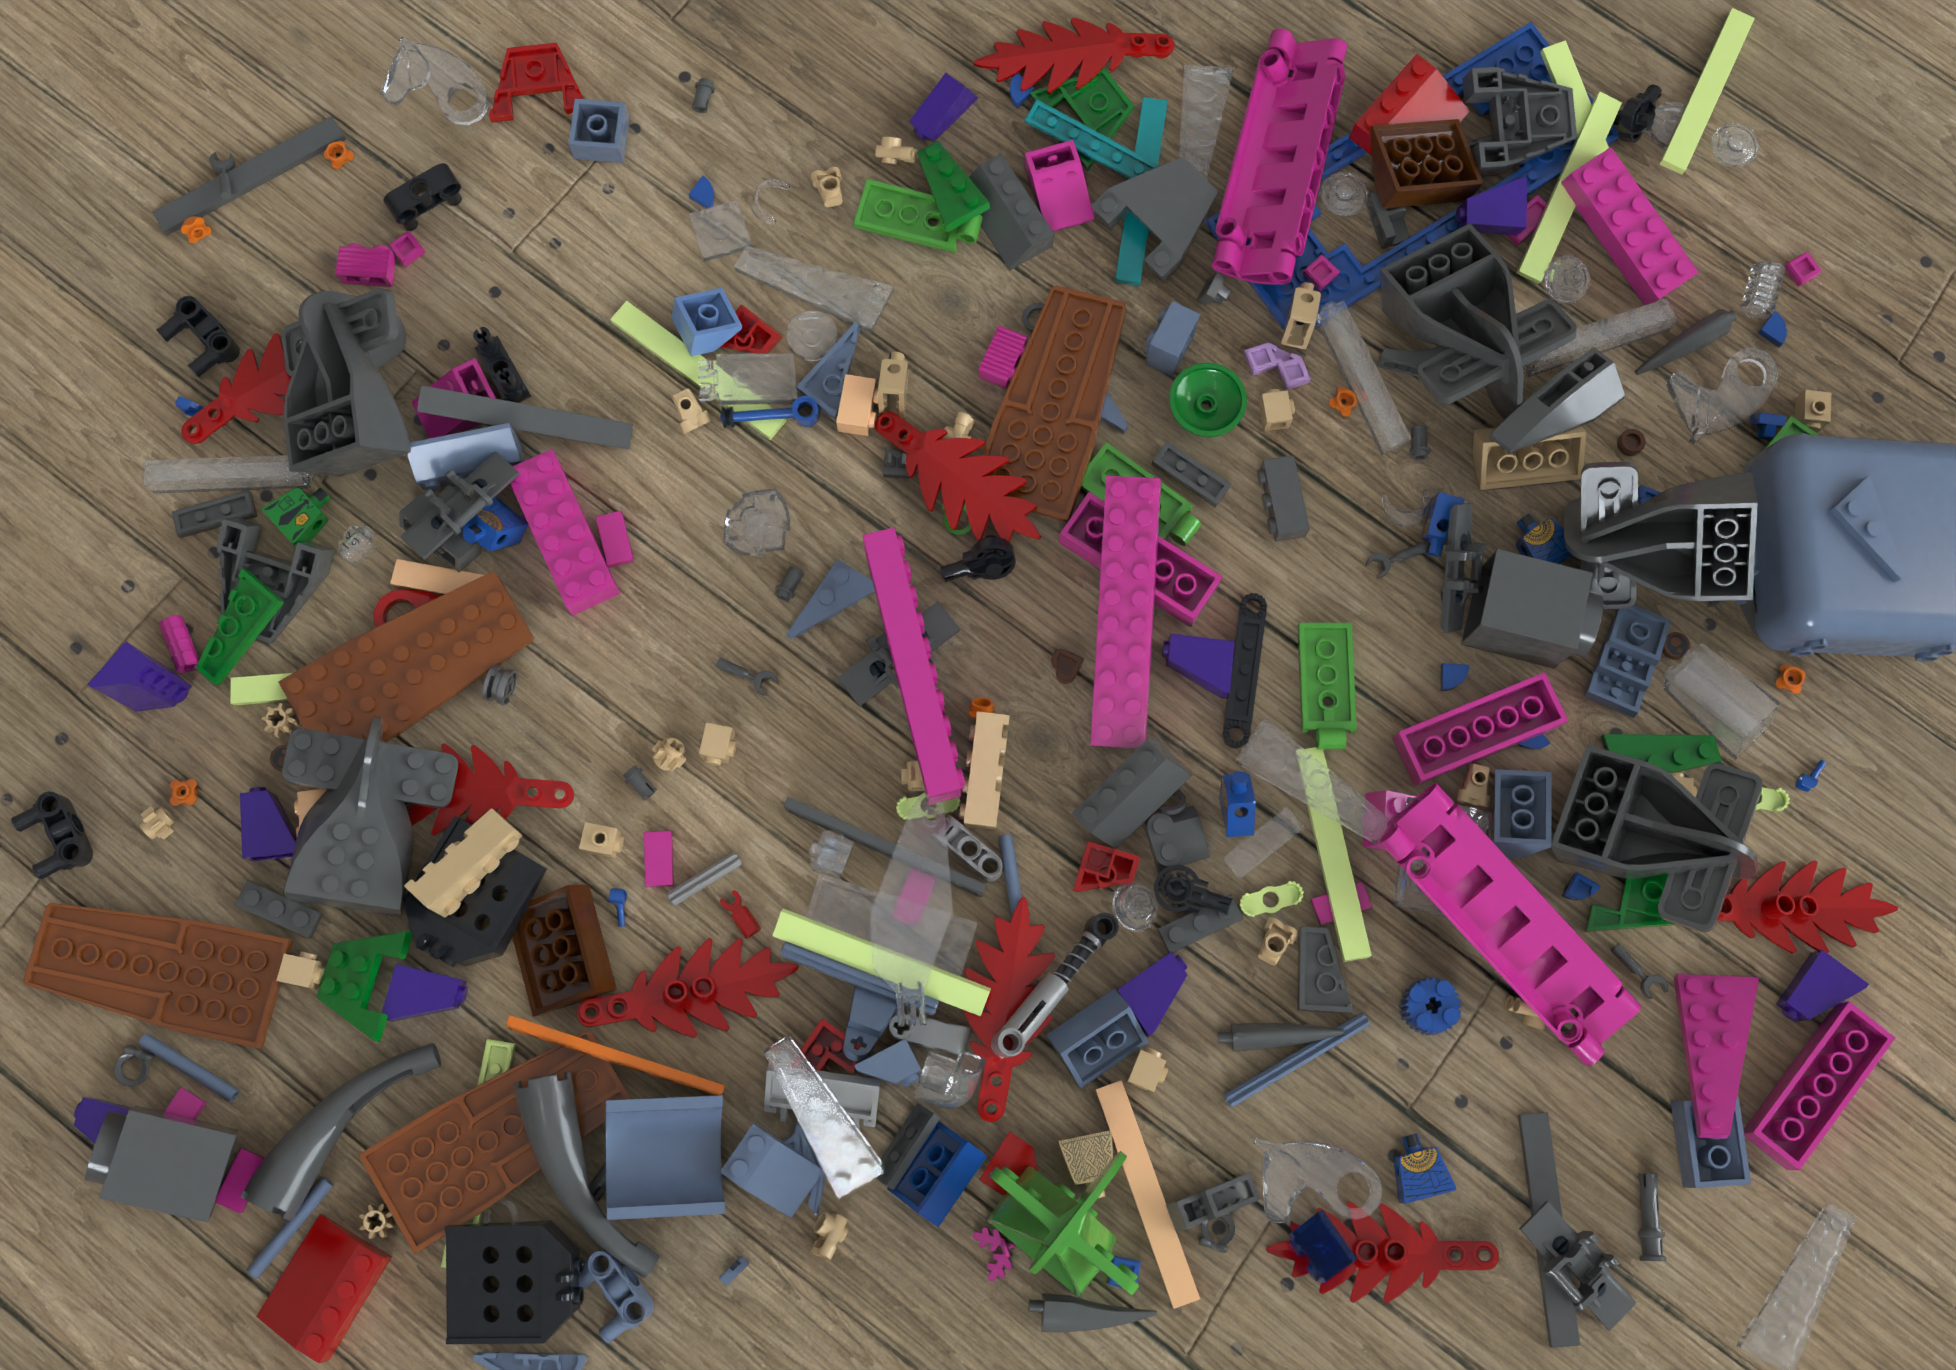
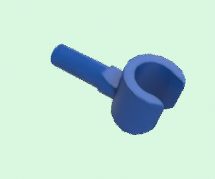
M1820 760L1812 773H1810V776L1802 773L1796 782V787L1806 792L1814 788L1818 784L1817 777L1826 765V762Z
M612 888L609 893V902L617 903L618 927H624V904L627 900V893L623 889Z

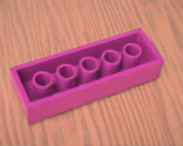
M1612 147L1572 172L1561 182L1575 203L1579 213L1646 308L1699 273Z
M553 449L512 466L520 475L510 485L565 606L573 616L621 594Z
M1088 492L1061 531L1059 544L1101 570L1105 502ZM1158 536L1154 604L1191 627L1218 588L1223 576Z
M1544 672L1399 731L1392 740L1414 787L1557 729L1568 722V719Z
M1850 1001L1835 1005L1743 1129L1744 1136L1786 1170H1800L1896 1037Z

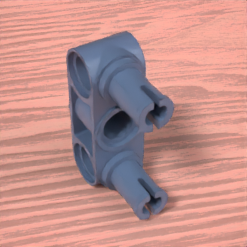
M604 1249L593 1253L584 1264L583 1273L579 1275V1287L585 1289L594 1281L597 1282L605 1297L617 1310V1315L599 1329L602 1339L606 1343H610L627 1328H636L649 1318L654 1311V1302L641 1284L636 1273ZM601 1255L608 1259V1269L601 1266ZM634 1302L639 1303L641 1305V1316L637 1315L634 1312Z

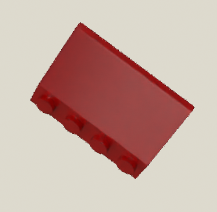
M1416 54L1354 124L1349 139L1372 156L1370 134L1372 126L1459 119L1461 123L1470 111L1440 72Z
M319 1214L256 1317L293 1348L317 1363L329 1361L392 1256L325 1215Z

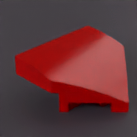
M1009 1131L979 1180L999 1194L1006 1195L1007 1191L989 1177L990 1173L995 1167L1001 1170L1004 1166L1018 1177L1029 1165L1038 1171L1033 1147Z

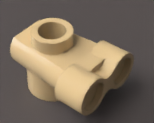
M882 137L881 145L876 146L875 154L876 157L882 159L884 164L897 165V160L917 163L918 149L901 146L902 139Z
M831 167L826 171H813L810 175L812 184L815 188H818L825 207L841 205L843 200L840 182L842 181L840 169L838 167Z
M689 388L672 396L682 421L679 425L684 434L712 421L707 410H702ZM688 399L691 403L690 408H682L681 401Z
M958 412L954 428L946 426L944 429L948 433L940 440L971 438L968 434L972 430L975 419L966 413Z
M1470 764L1468 772L1463 778V789L1458 790L1457 803L1474 806L1479 809H1489L1491 796L1487 795L1489 767ZM1475 775L1480 777L1482 783L1475 780Z
M1269 917L1264 926L1266 934L1258 958L1275 966L1288 944L1294 943L1298 931L1294 927L1284 925L1276 918Z
M1512 995L1508 996L1505 1002L1506 1010L1524 1014L1522 1024L1545 1030L1546 1024L1522 998Z
M823 1212L818 1217L813 1229L820 1236L815 1241L810 1252L822 1259L831 1260L837 1243H841L848 1233V1228L845 1226L848 1220L839 1214Z

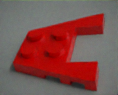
M557 42L507 48L500 72V83L498 90L494 94L495 101L493 108L489 112L491 123L514 120L512 97L558 91H563L565 113L573 114L575 99L584 98Z

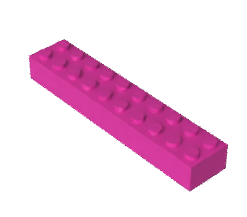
M1106 476L1090 746L1139 748L1147 739L1161 497L1160 478Z
M894 527L864 534V551L928 804L931 805L961 797V789H965V780L962 769H956L955 763L958 762L955 742L949 743L948 737L951 736L950 721L948 715H942V711L945 710V703L941 689L936 690L935 685H938L935 664H929L928 661L931 659V648L928 637H922V634L925 633L922 613L915 610L918 608L915 586L909 587V583H912V575L908 560L903 561L902 559L905 558L902 535L896 536Z

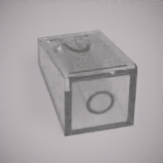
M1701 643L1696 649L1690 648L1683 655L1682 662L1677 667L1672 665L1663 676L1665 681L1662 689L1709 735H1714L1716 742L1736 760L1772 725L1780 702L1705 644Z

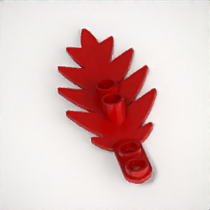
M1073 17L1070 23L1077 34L1059 25L1043 21L1042 27L1049 39L1030 31L1018 29L1016 34L1023 46L995 42L994 48L997 53L975 60L973 65L986 69H999L996 79L998 83L1014 76L1026 67L1020 88L1022 92L1037 83L1053 67L1047 89V94H1051L1078 67L1081 69L1076 84L1077 90L1090 82L1110 59L1109 71L1112 72L1119 66L1124 56L1166 58L1173 52L1175 43L1166 34L1123 33L1119 27L1112 23L1106 24L1107 31L1092 23Z
M275 333L269 341L259 369L254 350L248 349L236 370L232 385L228 377L222 378L219 387V397L183 424L181 434L185 441L191 444L202 443L235 416L242 420L259 422V418L250 410L284 416L285 401L279 395L286 397L292 376L286 372L283 345L278 333ZM218 411L217 416L212 418L213 413ZM197 427L196 432L191 434L192 429Z
M890 411L884 412L877 417L875 421L876 431L907 454L906 470L910 478H913L918 467L922 496L930 512L934 509L941 487L946 517L952 530H956L965 504L971 529L978 541L983 538L989 517L999 536L1010 542L1014 531L1032 539H1041L1036 527L1026 517V515L1037 509V505L1027 500L1007 496L1025 485L1027 480L1015 476H987L1009 463L1008 457L994 455L965 457L984 446L985 441L975 438L940 440L948 433L945 429H934L922 433ZM908 433V436L905 439H902V437Z
M443 743L441 745L442 752L456 757L458 769L452 800L447 807L439 809L431 835L436 836L447 829L454 816L460 818L468 809L469 812L465 821L473 825L491 808L496 812L500 808L499 814L504 819L512 813L516 805L566 808L574 800V790L570 784L564 781L519 778L509 761L504 762L503 775L494 761L475 745L471 746L473 773L467 763L451 747ZM536 788L538 791L537 795L529 797L528 790ZM558 790L565 791V796L562 799L555 797V793ZM412 804L408 813L411 825L413 826L427 818L437 808Z
M1815 860L1798 870L1780 888L1786 867V862L1782 861L1762 874L1748 890L1749 879H1740L1730 894H1726L1717 921L1733 922L1744 935L1751 939L1756 937L1754 928L1778 947L1791 954L1796 953L1797 949L1788 935L1787 929L1816 951L1823 950L1829 953L1817 928L1836 941L1853 948L1857 944L1845 923L1863 931L1878 933L1879 929L1873 918L1893 913L1898 910V907L1888 902L1870 899L1873 888L1872 883L1857 886L1841 894L1847 872L1846 868H1840L1831 873L1811 890L1818 864Z
M1021 897L1010 922L999 917L994 918L997 937L1003 952L980 940L975 942L985 967L995 981L967 967L964 969L968 980L991 988L984 1006L990 1013L983 1010L981 1016L963 1010L970 1026L984 1043L982 1045L970 1041V1047L974 1053L985 1062L977 1111L979 1116L987 1122H995L1003 1116L1012 1068L1022 1064L1032 1056V1052L1028 1050L1022 1051L1016 1056L1000 1058L992 1051L991 1039L994 1034L1002 1029L1037 985L1026 986L1035 981L1048 968L1056 956L1053 952L1028 956L1041 938L1045 926L1043 924L1029 926V910L1025 897ZM1051 1014L1047 1016L1026 1042L1025 1046L1035 1039L1052 1021L1053 1016ZM1027 1018V1019L1024 1021V1023L1020 1026V1028H1019L1018 1030H1020V1029L1022 1028V1026L1026 1023V1021H1027L1029 1018ZM1005 1036L1003 1038V1046L1010 1051L1013 1047V1041L1009 1036ZM994 1076L1001 1077V1082L998 1085H993L991 1079ZM995 1104L996 1110L993 1113L987 1112V1105Z
M708 938L690 958L679 978L678 970L681 947L677 946L659 965L647 986L646 971L643 970L636 978L630 992L584 1000L579 1004L576 1016L578 1021L586 1027L636 1019L641 1026L651 1032H656L657 1030L653 1021L655 1019L665 1027L695 1039L698 1034L686 1015V1011L699 1021L727 1032L730 1027L716 1003L734 1013L755 1018L757 1012L745 993L760 997L778 998L780 993L774 982L786 978L797 971L799 965L770 963L771 949L766 947L740 967L742 939L738 938L721 954L709 972L712 938ZM620 1004L623 1007V1011L616 1013L613 1010V1006ZM592 1009L596 1015L593 1018H588L585 1015V1011Z
M1350 1201L1346 1205L1357 1237L1339 1219L1322 1208H1317V1214L1325 1238L1302 1225L1291 1223L1290 1227L1294 1240L1280 1242L1266 1248V1251L1274 1256L1295 1261L1291 1274L1294 1278L1312 1273L1326 1265L1319 1289L1322 1295L1344 1283L1358 1269L1350 1296L1352 1303H1355L1371 1292L1389 1272L1390 1276L1383 1298L1385 1303L1391 1302L1409 1289L1423 1272L1422 1286L1423 1288H1428L1437 1278L1440 1270L1486 1271L1493 1269L1499 1262L1498 1249L1491 1242L1438 1241L1434 1232L1423 1221L1419 1223L1422 1234L1421 1238L1404 1218L1381 1203L1379 1207L1389 1234L1388 1236L1368 1214ZM1451 1252H1460V1260L1453 1261L1450 1258ZM1480 1252H1489L1490 1259L1482 1261L1479 1258Z

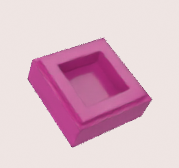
M409 230L388 245L404 267L426 253Z
M1808 252L1803 253L1784 266V269L1798 287L1822 272Z
M1321 255L1304 270L1303 275L1322 291L1339 275L1340 271Z

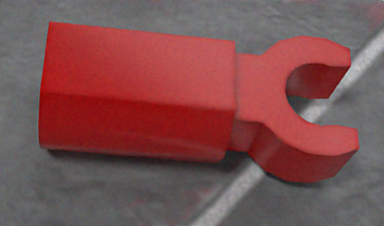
M733 890L732 893L736 898L735 902L729 905L722 898L720 903L724 909L732 912L731 918L745 939H748L759 932L761 927L747 906L742 907L740 894Z

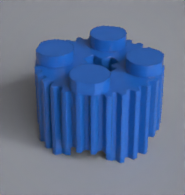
M1432 977L1416 981L1402 995L1404 999H1401L1402 1005L1399 1006L1402 1009L1400 1014H1403L1402 1020H1406V1024H1410L1411 1029L1415 1028V1032H1421V1034H1426V1036L1446 1032L1460 1018L1461 1011L1459 1008L1462 1005L1458 1002L1461 999H1457L1459 994L1454 992L1456 989L1446 980L1440 981V978L1434 979ZM1430 1001L1434 1004L1435 1008L1433 1009V1014L1431 1010L1427 1011L1425 1005Z

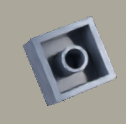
M575 99L568 143L574 159L624 163L630 120L624 102Z
M1174 301L1171 302L1168 309L1163 308L1157 321L1159 323L1156 330L1152 329L1146 342L1147 346L1144 354L1147 355L1145 364L1173 377L1195 335L1200 313Z

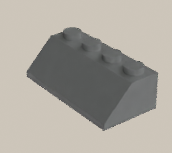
M1002 153L980 164L969 178L989 201L990 205L989 210L980 214L983 217L981 227L1010 271L1053 247L1054 233Z
M1156 736L1148 738L1072 814L1091 834L1117 849L1192 774Z

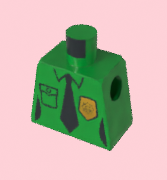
M297 487L267 504L261 510L296 547L298 542L312 541L326 525L329 519L320 508L329 502L331 498L321 487L309 497Z

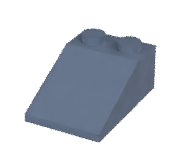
M754 1122L720 1173L749 1193L792 1218L824 1169L757 1122Z

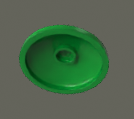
M1198 363L1186 368L1175 378L1169 393V407L1175 421L1185 431L1199 437H1218L1230 432L1242 420L1247 406V394L1240 378L1227 367L1216 363ZM1208 404L1210 409H1203L1201 405Z

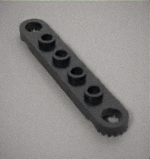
M1257 593L1247 594L1242 599L1238 613L1230 693L1227 697L1222 732L1225 744L1235 749L1243 747L1248 742L1253 719L1267 609L1265 598ZM1256 601L1260 605V611L1254 614L1250 613L1246 609V603ZM1232 728L1241 729L1244 734L1243 739L1237 742L1233 741L1229 737V730Z

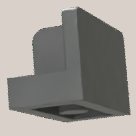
M1377 192L1370 193L1365 205L1381 249L1399 245L1410 238L1404 221L1407 212L1406 208L1383 209Z

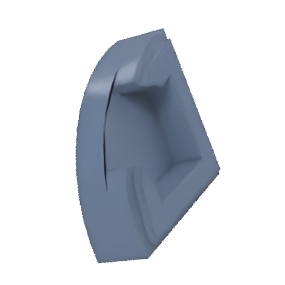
M739 1257L720 1276V1280L726 1286L729 1285L750 1263L744 1257Z

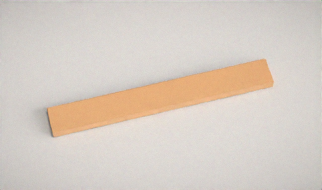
M1120 1080L1095 1089L1108 1128L1112 1132V1139L1117 1153L1122 1151L1127 1156L1122 1167L1171 1305L1175 1309L1200 1300L1123 1082Z

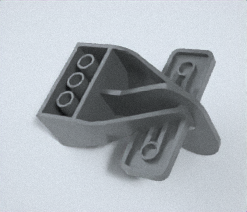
M1471 223L1380 269L1382 311L1394 323L1414 337L1448 348L1418 366L1419 381L1439 404H1451L1485 386L1493 406L1504 419H1507L1523 404V366L1568 344L1576 337L1577 326L1575 322L1552 300L1541 301L1516 314L1510 272L1500 255Z
M377 288L360 296L335 291H322L310 295L300 305L299 321L287 325L282 332L285 368L287 374L292 376L285 398L283 419L289 471L344 476L411 453L409 437L400 409L378 371V368L399 355L406 344V332L401 319L396 314L393 292L389 289Z
M1632 462L1586 464L1581 470V497L1570 502L1564 510V544L1570 554L1581 560V570L1593 573L1589 592L1603 597V609H1627L1632 607L1636 603L1637 583L1662 595L1680 600H1753L1758 506L1753 473H1735L1681 484L1659 493L1638 506V469Z
M376 715L373 718L368 739L304 728L294 730L289 737L282 768L284 779L291 784L324 789L326 791L310 808L301 823L284 889L287 899L401 917L406 893L404 885L408 882L414 850L413 830L405 803L434 808L447 807L452 800L457 775L458 761L456 757L449 753L382 741L383 718Z
M1587 745L1554 834L1551 848L1557 862L1616 877L1644 878L1669 873L1658 904L1659 915L1668 922L1699 932H1710L1717 923L1732 877L1753 879L1757 875V856L1743 844L1762 792V780L1754 773L1714 763L1706 768L1695 798L1672 775L1658 766Z

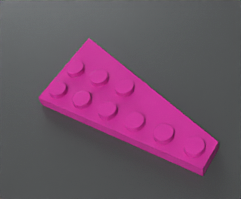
M1677 974L1674 977L1698 1138L1726 1139L1730 1135L1759 977Z

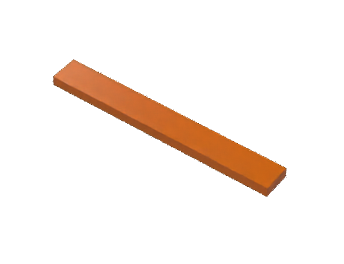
M509 1015L506 1023L507 1028L712 1096L722 1095L725 1085Z

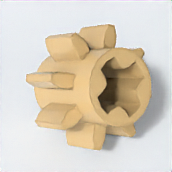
M279 703L278 708L272 709L267 707L268 713L266 717H261L268 724L264 730L268 733L274 732V735L278 738H281L283 733L291 734L294 725L299 724L292 717L295 715V711L292 708L286 710V706L282 703Z
M665 737L663 741L658 740L652 748L655 752L652 757L654 763L662 770L674 771L676 767L680 768L686 761V758L683 756L686 752L685 747L676 738L668 739Z
M918 761L907 762V769H901L902 784H907L909 791L925 790Z
M150 806L140 814L143 817V821L139 826L149 838L161 837L164 840L174 832L172 824L176 821L163 806L158 810Z
M382 1203L378 1210L374 1204L368 1205L370 1212L359 1216L363 1219V1226L359 1229L369 1231V1239H374L378 1232L382 1238L388 1237L386 1230L395 1228L397 1225L392 1223L393 1216L391 1212L386 1211L387 1205ZM375 1216H379V1220L382 1221L381 1226H377V1222L374 1221Z

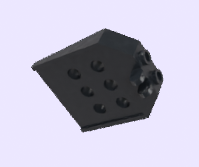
M454 816L424 867L430 862L435 864L444 858V850L452 843L462 842L465 839L464 832L472 825ZM512 850L499 860L500 863L493 872L485 875L483 886L477 888L473 893L467 894L461 901L458 910L446 918L428 909L408 891L404 897V904L410 932L413 933L412 937L417 940L416 948L430 953V956L435 959L440 958L441 961L452 967L456 963L469 966L503 956L547 868L518 851ZM423 870L420 871L414 882L418 881L425 874ZM507 888V897L500 901V892ZM467 904L466 914L460 917V908ZM489 917V927L482 930L483 920Z
M552 1220L445 1226L446 1344H544L563 1327L583 1303L584 1289L579 1287V1275L583 1273L584 1263L583 1258L580 1257V1249ZM491 1246L498 1250V1259L492 1257L490 1253ZM524 1246H527L531 1249V1259L527 1258L524 1255ZM524 1275L532 1279V1288L525 1285ZM491 1276L498 1279L499 1288H495L491 1284ZM491 1305L498 1308L499 1317H495L492 1314ZM524 1305L532 1308L533 1317L526 1315Z

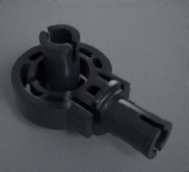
M1655 84L1649 85L1644 93L1637 94L1635 98L1631 97L1626 102L1623 110L1618 111L1612 125L1619 126L1618 132L1621 141L1636 143L1644 131L1651 130L1656 116L1655 102L1662 95V90L1659 86Z
M988 535L978 541L970 551L964 552L963 560L941 566L940 569L946 583L964 576H968L973 580L981 577L988 580L1000 579L1010 574L1015 567L1014 548L1007 540L994 535Z
M1172 865L1166 867L1156 877L1154 883L1155 896L1159 904L1168 911L1181 913L1190 910L1199 913L1200 907L1187 903L1191 902L1222 912L1225 915L1229 912V907L1219 903L1231 906L1233 898L1193 885L1197 884L1208 888L1209 882L1199 879L1196 873L1186 866ZM1179 870L1186 872V875L1183 873L1176 872V875L1178 877L1173 878V874H1170L1166 878H1164V876L1171 871ZM1159 890H1162L1164 897H1167V895L1170 897L1167 901L1175 904L1174 907L1169 906L1161 899Z

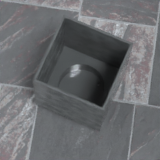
M1496 549L1483 564L1481 586H1484L1483 592L1472 593L1461 645L1553 669L1571 654L1580 657L1587 656L1596 639L1603 613V597L1589 592L1593 573Z
M137 1105L131 1108L127 1115L109 1111L95 1142L87 1167L85 1181L103 1185L99 1196L100 1199L208 1223L239 1130Z

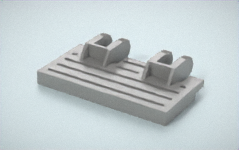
M768 1064L764 1112L776 1113L777 1107H780V1121L786 1122L789 1117V1109L798 1110L797 1124L802 1125L805 1121L806 1111H808V1118L832 1121V1116L836 1115L835 1129L841 1130L844 1126L845 1117L853 1118L852 1132L859 1133L861 1119L864 1120L863 1126H876L881 1079Z

